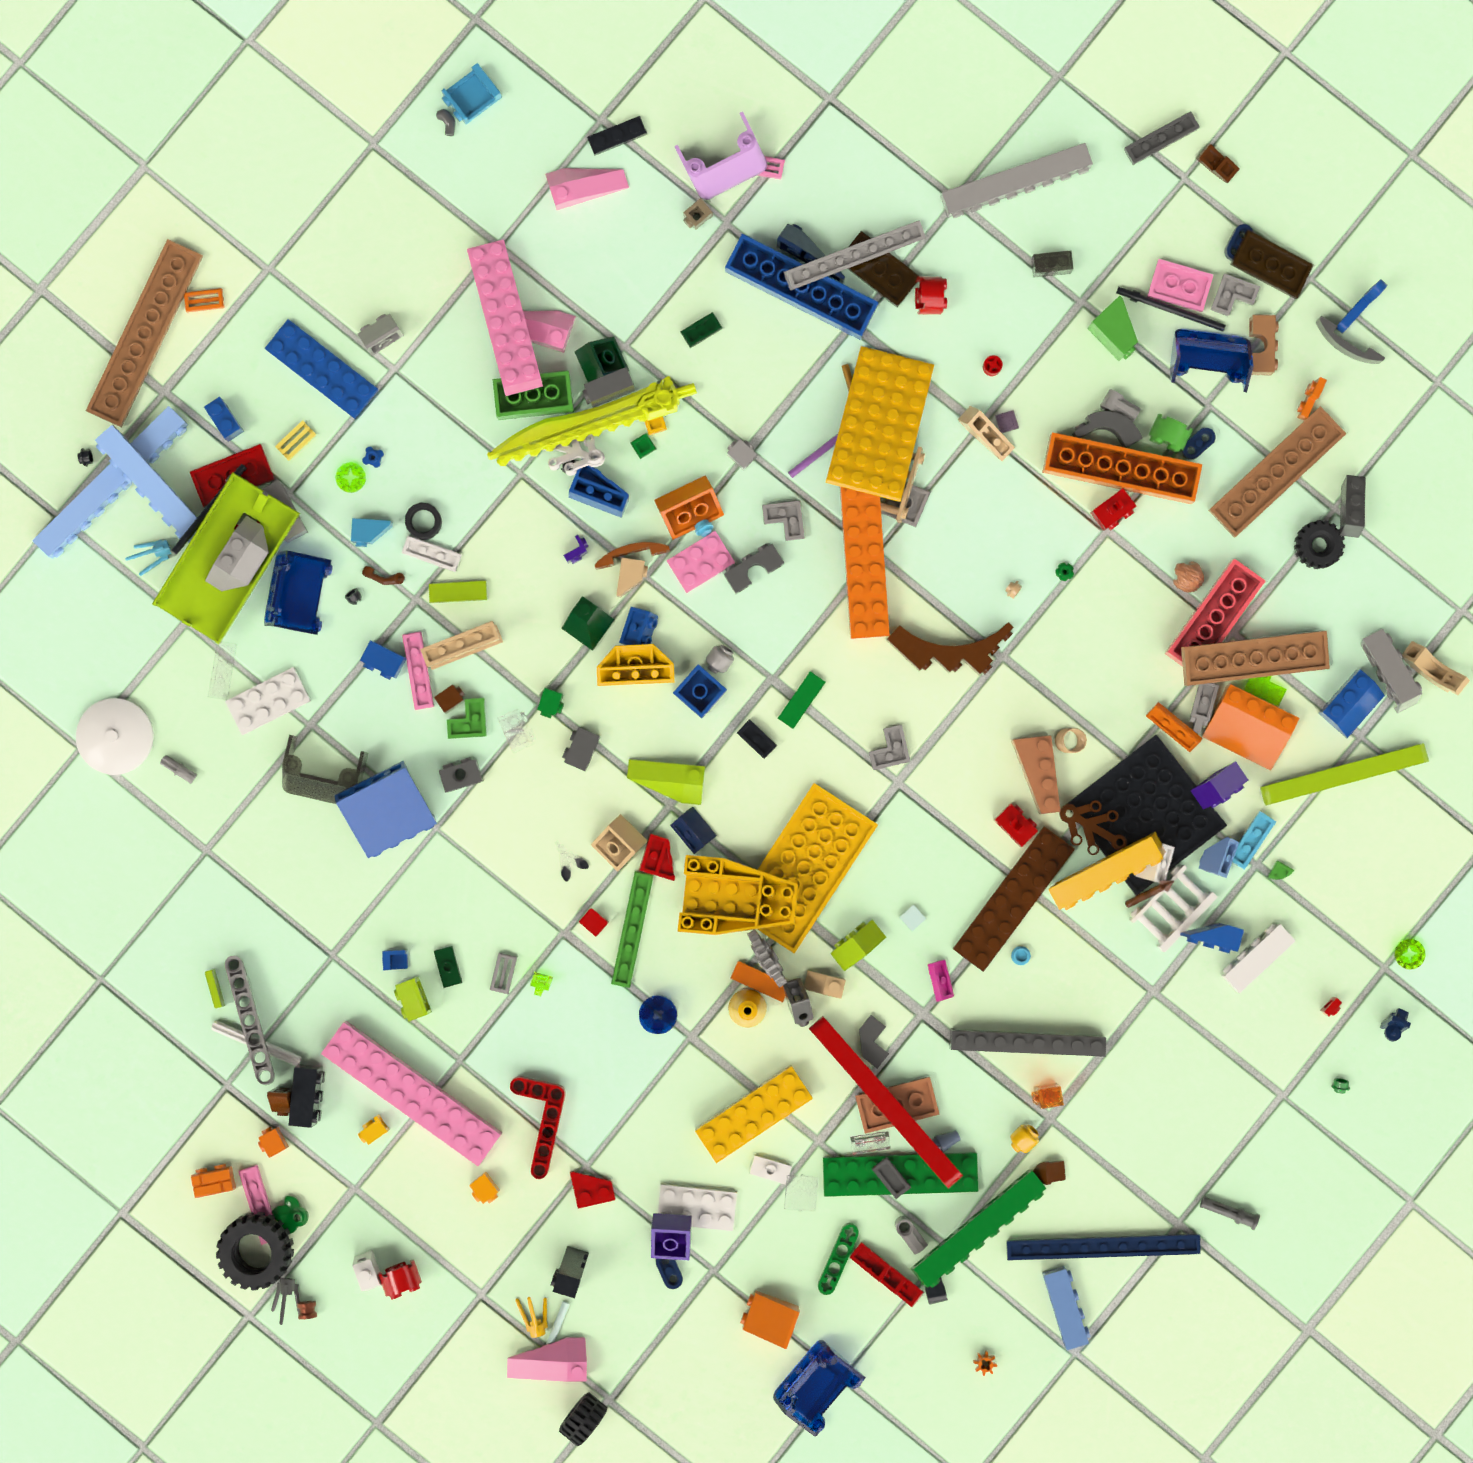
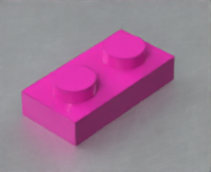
M940 960L927 964L936 1002L953 998L954 993L946 961Z

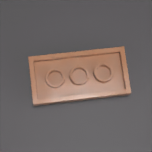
M930 1076L886 1087L915 1121L940 1115ZM865 1093L855 1095L865 1134L894 1127Z

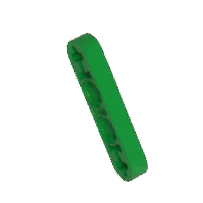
M847 1223L842 1227L820 1276L818 1290L823 1295H830L834 1292L858 1238V1228L852 1223ZM850 1227L853 1228L855 1233L854 1236L850 1235L848 1239L849 1242H852L851 1245L845 1241H840L841 1238L846 1239L847 1233L845 1230H849ZM839 1245L847 1247L848 1251L845 1255L837 1253L836 1250ZM831 1263L839 1264L840 1270L837 1273L829 1271ZM827 1273L831 1277H836V1279L833 1280L831 1278L829 1284L832 1287L831 1289L827 1288L825 1291L823 1290V1286L821 1284L822 1282H827L828 1276H825V1274Z

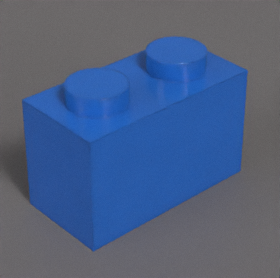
M220 396L204 406L226 441L229 442L244 432Z
M370 640L360 661L364 663L363 667L371 671L375 668L381 671L380 676L390 680L391 677L397 678L406 658Z

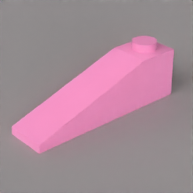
M523 311L531 342L564 353L576 316L561 311Z
M566 1337L560 1339V1341L543 1345L540 1348L508 1357L507 1378L563 1382L587 1381L585 1337Z

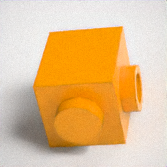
M487 1172L483 1173L469 1185L473 1190L471 1194L477 1202L481 1201L484 1204L488 1201L490 1204L499 1197L497 1193L500 1189Z

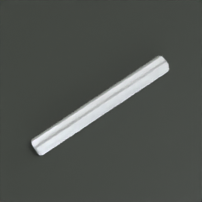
M217 1020L213 1022L211 1027L213 1031L247 1045L243 1031ZM254 1036L250 1038L251 1044H257L260 1041L259 1038ZM266 1042L269 1055L294 1066L300 1064L301 1056Z

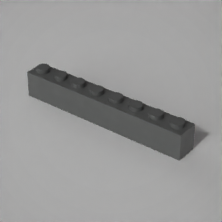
M950 1029L949 1049L1106 1057V1037Z

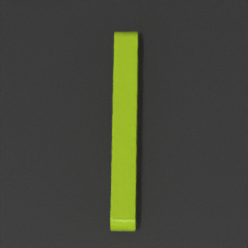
M1422 743L1260 787L1264 804L1267 806L1429 762L1425 744Z

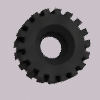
M1317 520L1308 523L1298 531V535L1294 540L1296 542L1294 550L1297 551L1295 555L1300 557L1302 564L1305 563L1307 564L1306 567H1313L1318 570L1320 568H1327L1340 560L1339 558L1344 553L1345 544H1343V540H1345V537L1340 536V528L1337 529V525L1334 523L1330 524L1327 520ZM1315 538L1325 540L1326 549L1323 552H1316L1312 548V542Z

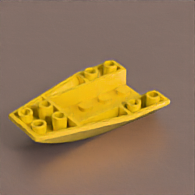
M686 855L682 912H679L677 932L722 935L795 923L798 884L725 858Z

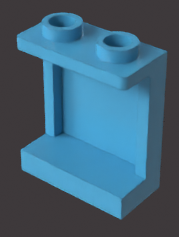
M478 63L471 67L472 71L449 89L441 90L443 102L447 107L452 106L455 110L453 114L459 122L463 121L465 125L502 98L500 91Z

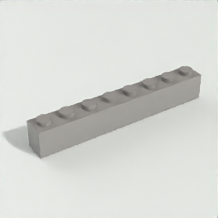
M1086 143L944 191L941 193L940 198L947 217L953 216V219L963 216L964 212L970 210L971 212L979 211L984 205L994 206L1004 198L1011 200L1016 198L1019 193L1025 192V194L1035 191L1036 187L1043 186L1045 188L1051 186L1056 180L1066 181L1072 178L1071 175L1077 173L1079 175L1086 174L1091 169L1093 162Z

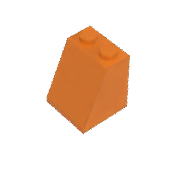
M755 1290L754 1295L750 1294L747 1305L750 1306L748 1312L743 1313L740 1321L743 1324L742 1330L787 1349L800 1314L799 1306Z

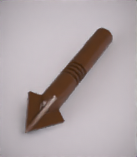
M1160 880L1159 885L1125 901L1126 907L1130 908L1164 890L1168 892L1174 880Z

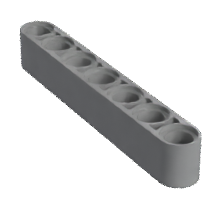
M230 956L225 960V969L255 1077L260 1084L270 1085L275 1080V1073L245 966L238 956ZM233 960L239 961V967L236 970H231L229 967ZM240 978L243 979L244 986L236 988L235 981ZM243 997H248L250 1000L249 1005L246 1007L240 1006V1000ZM252 1015L255 1018V1022L248 1026L245 1024V1019L247 1016ZM253 1034H259L260 1041L257 1044H251L250 1042ZM260 1052L264 1053L265 1060L257 1063L255 1060L256 1055ZM269 1071L270 1079L265 1082L262 1081L260 1077L262 1072Z

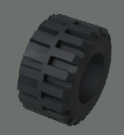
M590 1392L584 1394L563 1420L559 1432L576 1446L582 1445L605 1416L607 1406Z

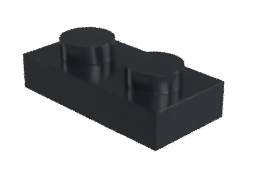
M750 719L737 732L763 759L777 747V744Z

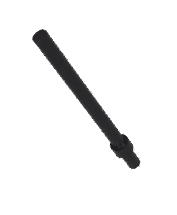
M1119 286L1117 288L1116 294L1130 298L1129 300L1135 303L1138 301L1222 332L1226 327L1223 323L1144 296L1139 291H1131Z
M240 464L234 473L241 477L247 468ZM231 474L226 478V482L230 478ZM225 484L170 550L172 554L176 556L198 530Z

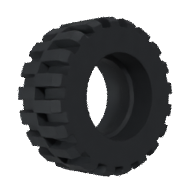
M253 1212L247 1213L245 1216H240L221 1233V1239L218 1240L216 1245L219 1248L216 1252V1259H220L217 1265L219 1269L223 1268L225 1271L222 1274L225 1279L227 1277L232 1279L230 1283L234 1286L240 1284V1289L246 1290L250 1287L251 1291H256L259 1288H268L271 1284L276 1283L292 1263L291 1258L294 1256V1249L291 1247L294 1244L293 1238L289 1239V1229L284 1230L282 1227L284 1223L281 1220L276 1222L274 1220L275 1216L271 1214L265 1216L264 1212H258L257 1214ZM249 1234L257 1235L268 1243L271 1249V1261L268 1265L257 1268L250 1266L242 1259L239 1252V1243L244 1236Z

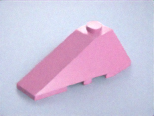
M563 168L545 174L556 210L629 188L623 169Z

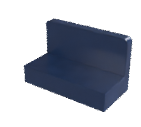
M691 807L670 825L694 855L717 836L694 807Z

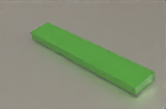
M634 872L611 982L612 985L627 988L631 986L654 876L652 874Z

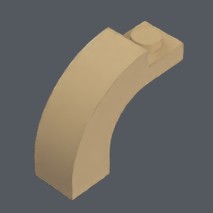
M1413 641L1402 653L1404 661L1410 667L1447 693L1450 691L1459 696L1470 681L1466 676L1438 661L1426 647Z

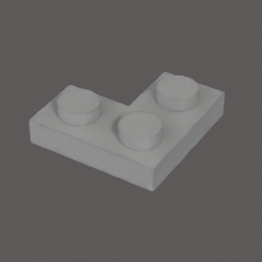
M1224 273L1210 310L1228 317L1235 299L1253 306L1260 286Z
M800 501L762 505L764 525L783 523L786 541L805 539Z
M902 725L884 728L883 732L887 748L869 752L873 770L911 762Z

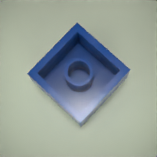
M698 664L676 688L673 695L703 719L726 693L727 689Z

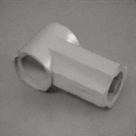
M1109 389L1100 405L1103 410L1119 413L1132 422L1135 421L1141 408L1127 401L1123 395L1112 389Z
M900 1216L896 1219V1231L914 1255L923 1251L928 1244L911 1220L906 1216ZM902 1222L909 1224L908 1229L905 1231L899 1229V1225Z

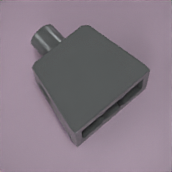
M801 978L787 981L783 985V989L794 1023L800 1027H805L814 1017ZM794 996H800L801 1000L795 1001Z

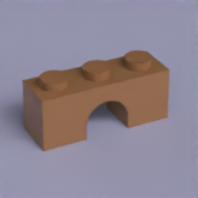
M1252 315L1249 318V337L1259 338L1264 344V350L1261 353H1251L1249 355L1248 375L1271 376L1278 369V359H1275V351H1278V340H1275V333L1278 332L1279 323L1276 321V315Z

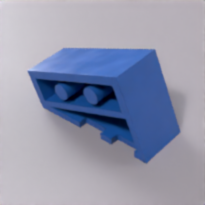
M588 465L577 469L569 489L568 498L622 518L629 502V494L612 480L605 477L597 468L595 469Z

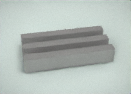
M498 953L490 985L491 991L509 994L517 962L516 956ZM501 958H505L499 986L496 988L495 983ZM510 959L512 960V964L506 984V989L504 990L502 989L505 979L508 962Z

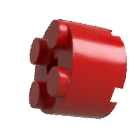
M918 276L916 282H920L919 288H915V309H919L917 315H941L944 309H947V297H944V290L947 289V279L942 278V276Z
M410 1260L411 1264L408 1265L404 1261L384 1269L385 1274L383 1275L381 1272L378 1273L386 1297L389 1296L393 1300L401 1297L402 1292L407 1290L414 1292L420 1289L419 1284L422 1283L414 1260Z

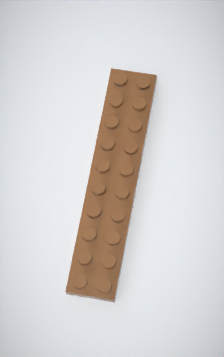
M167 239L87 406L86 411L122 428L179 309L184 294L187 292L203 258L201 254Z

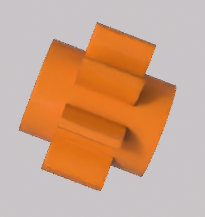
M987 1350L982 1355L977 1353L978 1359L973 1360L974 1364H978L975 1371L981 1370L983 1376H985L986 1372L993 1374L992 1368L997 1367V1363L992 1362L995 1359V1355L989 1357ZM981 1361H988L989 1365L985 1367V1365H983Z

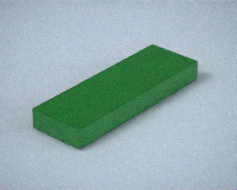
M810 671L777 719L794 729L826 682Z

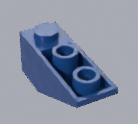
M1215 923L1181 932L1180 935L1187 937V942L1198 944V941H1201L1204 947L1214 949V946H1218V951L1230 954L1231 950L1239 951L1244 930L1222 923Z

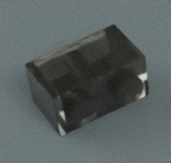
M1072 251L1033 254L1031 258L1033 278L1071 274L1073 271Z

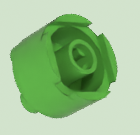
M1158 414L1148 434L1150 436L1149 441L1158 445L1164 443L1168 445V450L1175 453L1180 450L1183 451L1193 429L1189 428L1187 430V425L1168 416L1166 419H1162V414Z

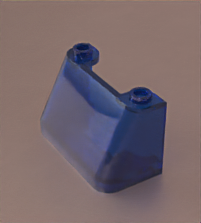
M288 550L278 551L272 572L264 615V626L318 635L322 628V621L317 616L323 579H326L332 573V560Z
M819 1340L777 1387L773 1394V1400L787 1417L816 1437L825 1428V1418L823 1417L825 1411L846 1387L856 1389L861 1386L866 1377L828 1343Z

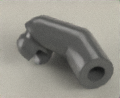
M446 109L438 110L436 118L446 124L445 136L453 137L455 118Z

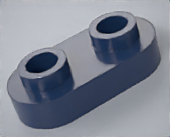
M1241 224L1234 229L1224 250L1228 260L1232 261L1234 255L1231 253V249L1237 251L1242 240L1239 233L1243 232L1245 234L1246 230L1253 232L1249 225Z
M1210 428L1200 429L1187 441L1184 450L1181 451L1183 457L1187 460H1194L1215 442V432ZM1202 435H1206L1208 441H1203ZM1188 448H1193L1194 453H1188Z
M656 1259V1266L665 1286L669 1289L679 1288L682 1285L683 1276L676 1260L669 1259L668 1264H663L662 1259ZM675 1275L677 1280L675 1282L670 1281V1276Z

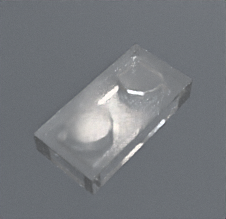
M888 1131L850 1137L853 1155L891 1149Z

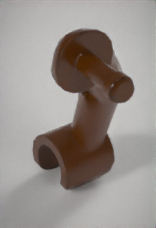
M365 566L362 571L364 577L382 585L402 584L405 580V576L402 573H396L388 577L379 576L374 573L375 569L369 566Z

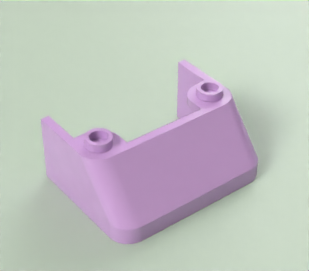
M743 111L740 112V116L747 131L741 133L737 139L740 151L706 168L703 161L699 158H692L686 161L678 144L674 146L699 197L704 200L716 197L763 173L767 168L766 158Z

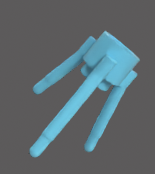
M161 539L155 542L134 545V549L153 547L152 549L128 556L125 560L128 561L151 553H155L156 557L160 556L161 558L139 573L142 576L162 561L169 559L168 555L172 553L170 552L171 549L167 540L162 541Z

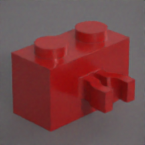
M1122 488L1090 512V514L1103 531L1107 528L1111 531L1119 525V519L1122 517L1127 519L1135 513L1133 509L1136 507V504L1124 488Z
M1009 804L993 821L1019 847H1023L1038 832L1035 828L1037 824L1031 818L1026 819L1022 815L1024 811L1017 804L1014 806Z

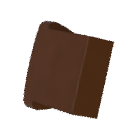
M1045 1161L1038 1164L1033 1170L1035 1175L1045 1185L1066 1180L1064 1161Z

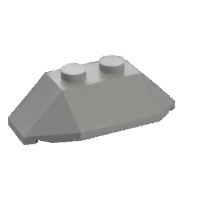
M246 516L223 548L205 581L221 591L249 585L269 553L263 526Z

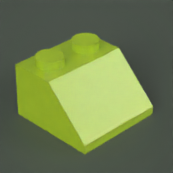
M419 976L395 985L394 994L397 1001L400 1000L403 1007L400 1010L404 1019L407 1018L409 1022L432 1013Z

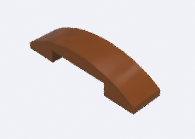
M654 542L628 544L604 555L595 564V569L600 570L615 566L613 558L648 549H650L651 556L668 553L670 549L667 545Z

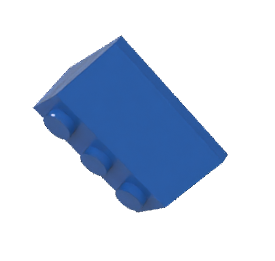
M1359 669L1348 678L1318 714L1347 739L1385 695L1376 682Z

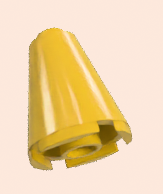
M744 989L732 996L728 1005V1011L734 1023L741 1027L750 1028L761 1023L766 1015L767 1006L760 993L755 990ZM746 1007L751 1008L750 1014L744 1013Z

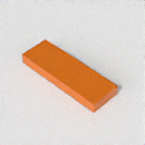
M1159 702L1146 714L1148 719L1189 752L1203 739Z
M740 961L737 962L730 979L778 1001H784L785 992L783 986L779 987L774 979L770 978L766 973Z

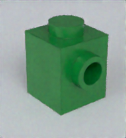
M544 688L537 708L538 711H541L540 715L551 719L552 716L556 717L557 713L561 714L564 703H562L564 695Z

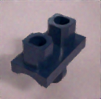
M1398 1008L1395 1013H1390L1388 1019L1381 1023L1380 1028L1385 1029L1384 1035L1388 1041L1396 1042L1401 1038V1034L1410 1028L1411 1023L1407 1021L1409 1012Z

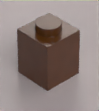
M452 684L436 695L434 699L443 712L447 714L465 702L463 698L465 693L460 686L455 687Z

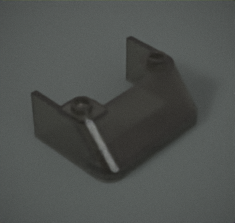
M289 734L282 763V788L286 793L336 804L334 795L362 782L368 752H360L357 769L346 768L342 770L338 781L301 773L302 761L294 755L298 736Z

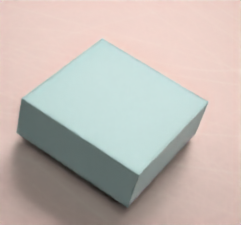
M914 905L899 917L912 932L926 920Z

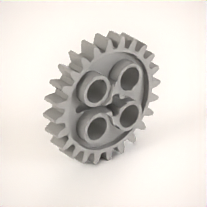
M755 929L747 933L752 944L751 948L762 969L765 970L770 978L774 979L779 987L786 984L787 980L783 975V968L772 947L769 946L764 938L760 937Z

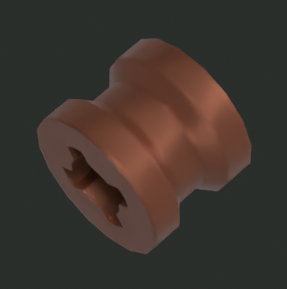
M311 1300L297 1303V1308L300 1311L298 1314L299 1320L317 1317V1312L315 1311L316 1301Z

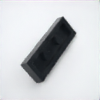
M638 116L590 135L587 139L594 156L646 136L647 132L641 117Z

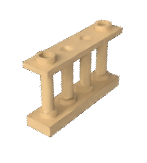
M919 446L917 452L912 454L911 460H914L911 471H908L907 474L908 482L903 491L900 508L880 502L881 511L897 515L896 520L898 523H901L902 519L907 517L909 508H906L915 476L919 464L922 465L924 462L925 453H923V448Z
M491 621L420 650L426 666L434 670L503 643L497 625H494V622Z

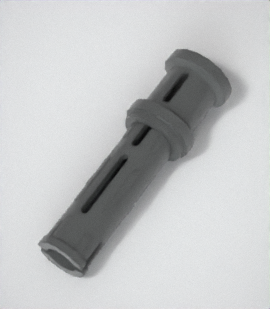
M1203 1196L1200 1203V1208L1233 1219L1235 1224L1251 1227L1253 1231L1258 1225L1260 1218L1258 1213L1252 1214L1245 1211L1242 1207L1236 1209L1206 1196Z

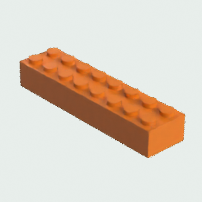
M1052 432L1049 436L1042 473L1120 490L1124 488L1125 491L1193 504L1196 499L1203 464Z
M840 487L850 638L890 636L880 497Z

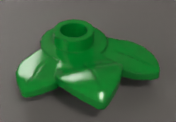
M285 1196V1205L275 1207L272 1210V1214L275 1216L274 1219L276 1221L281 1220L284 1223L282 1227L284 1230L288 1228L291 1234L298 1227L304 1226L307 1223L309 1214L300 1206L297 1198ZM297 1214L300 1215V1220L297 1219Z

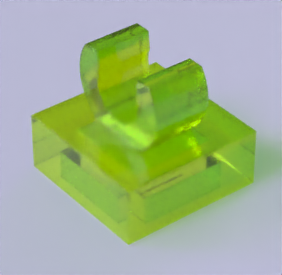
M534 972L530 986L536 987L534 995L541 997L544 990L549 991L553 977Z

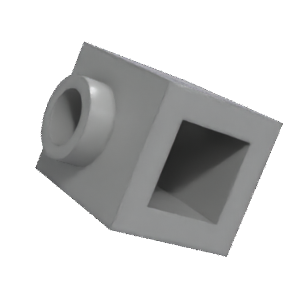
M741 439L738 442L734 440L727 448L729 450L727 456L743 471L757 458V454L752 450L754 447L747 440L744 442Z

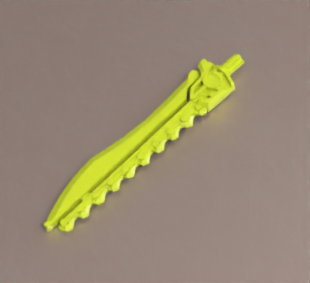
M667 376L661 380L660 384L653 382L646 388L601 406L536 422L506 439L491 452H488L487 456L489 460L496 459L500 466H506L512 459L522 461L528 454L537 456L544 449L546 451H553L559 444L568 446L575 439L577 441H584L588 435L599 436L606 429L614 432L619 425L630 427L634 420L645 422L646 420L650 421L678 412L679 399L697 394L694 383L675 388L670 376Z

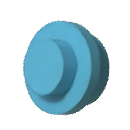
M702 520L695 525V533L697 536L705 537L712 532L711 530L714 526L708 520Z
M1023 946L1014 948L1011 953L1012 961L1017 965L1027 964L1031 957L1030 951Z

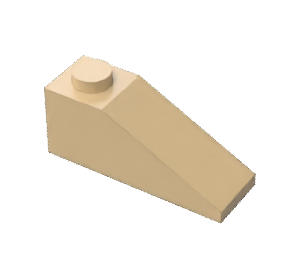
M969 406L959 417L958 421L1000 461H1003L1015 448L981 410Z

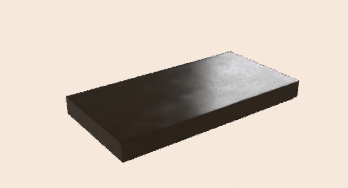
M1246 230L1230 263L1231 266L1294 299H1298L1314 265L1250 230Z
M860 231L848 247L871 238L863 231ZM890 252L848 268L850 272L897 308L917 284L916 279L919 276Z

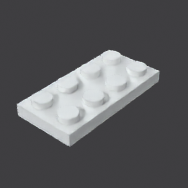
M295 667L225 701L242 736L311 702Z
M660 1184L657 1213L692 1215V1227L733 1232L737 1192Z

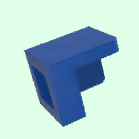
M408 950L382 951L383 971L407 969Z

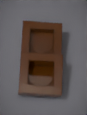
M1207 144L1196 158L1205 168L1225 183H1229L1240 169L1227 156H1223L1212 144Z

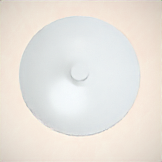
M119 698L101 700L84 712L77 725L76 745L82 759L91 768L104 774L121 775L137 769L146 761L153 747L154 731L148 715L142 708L128 700Z

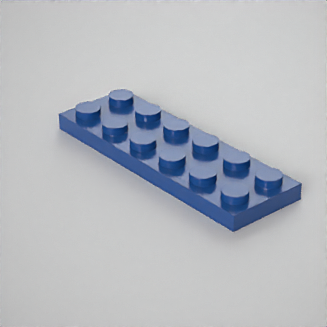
M289 319L286 320L264 348L354 419L358 417L378 391V388Z

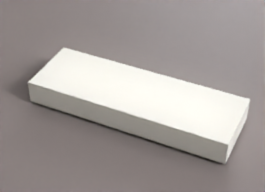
M407 535L401 552L404 555L455 573L462 557L460 553Z

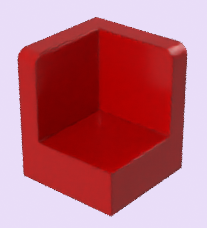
M590 908L579 923L597 937L609 921L598 914L593 908Z

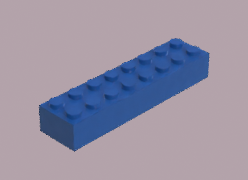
M741 234L725 266L726 273L861 340L879 302L828 276L790 290L784 272L803 264Z

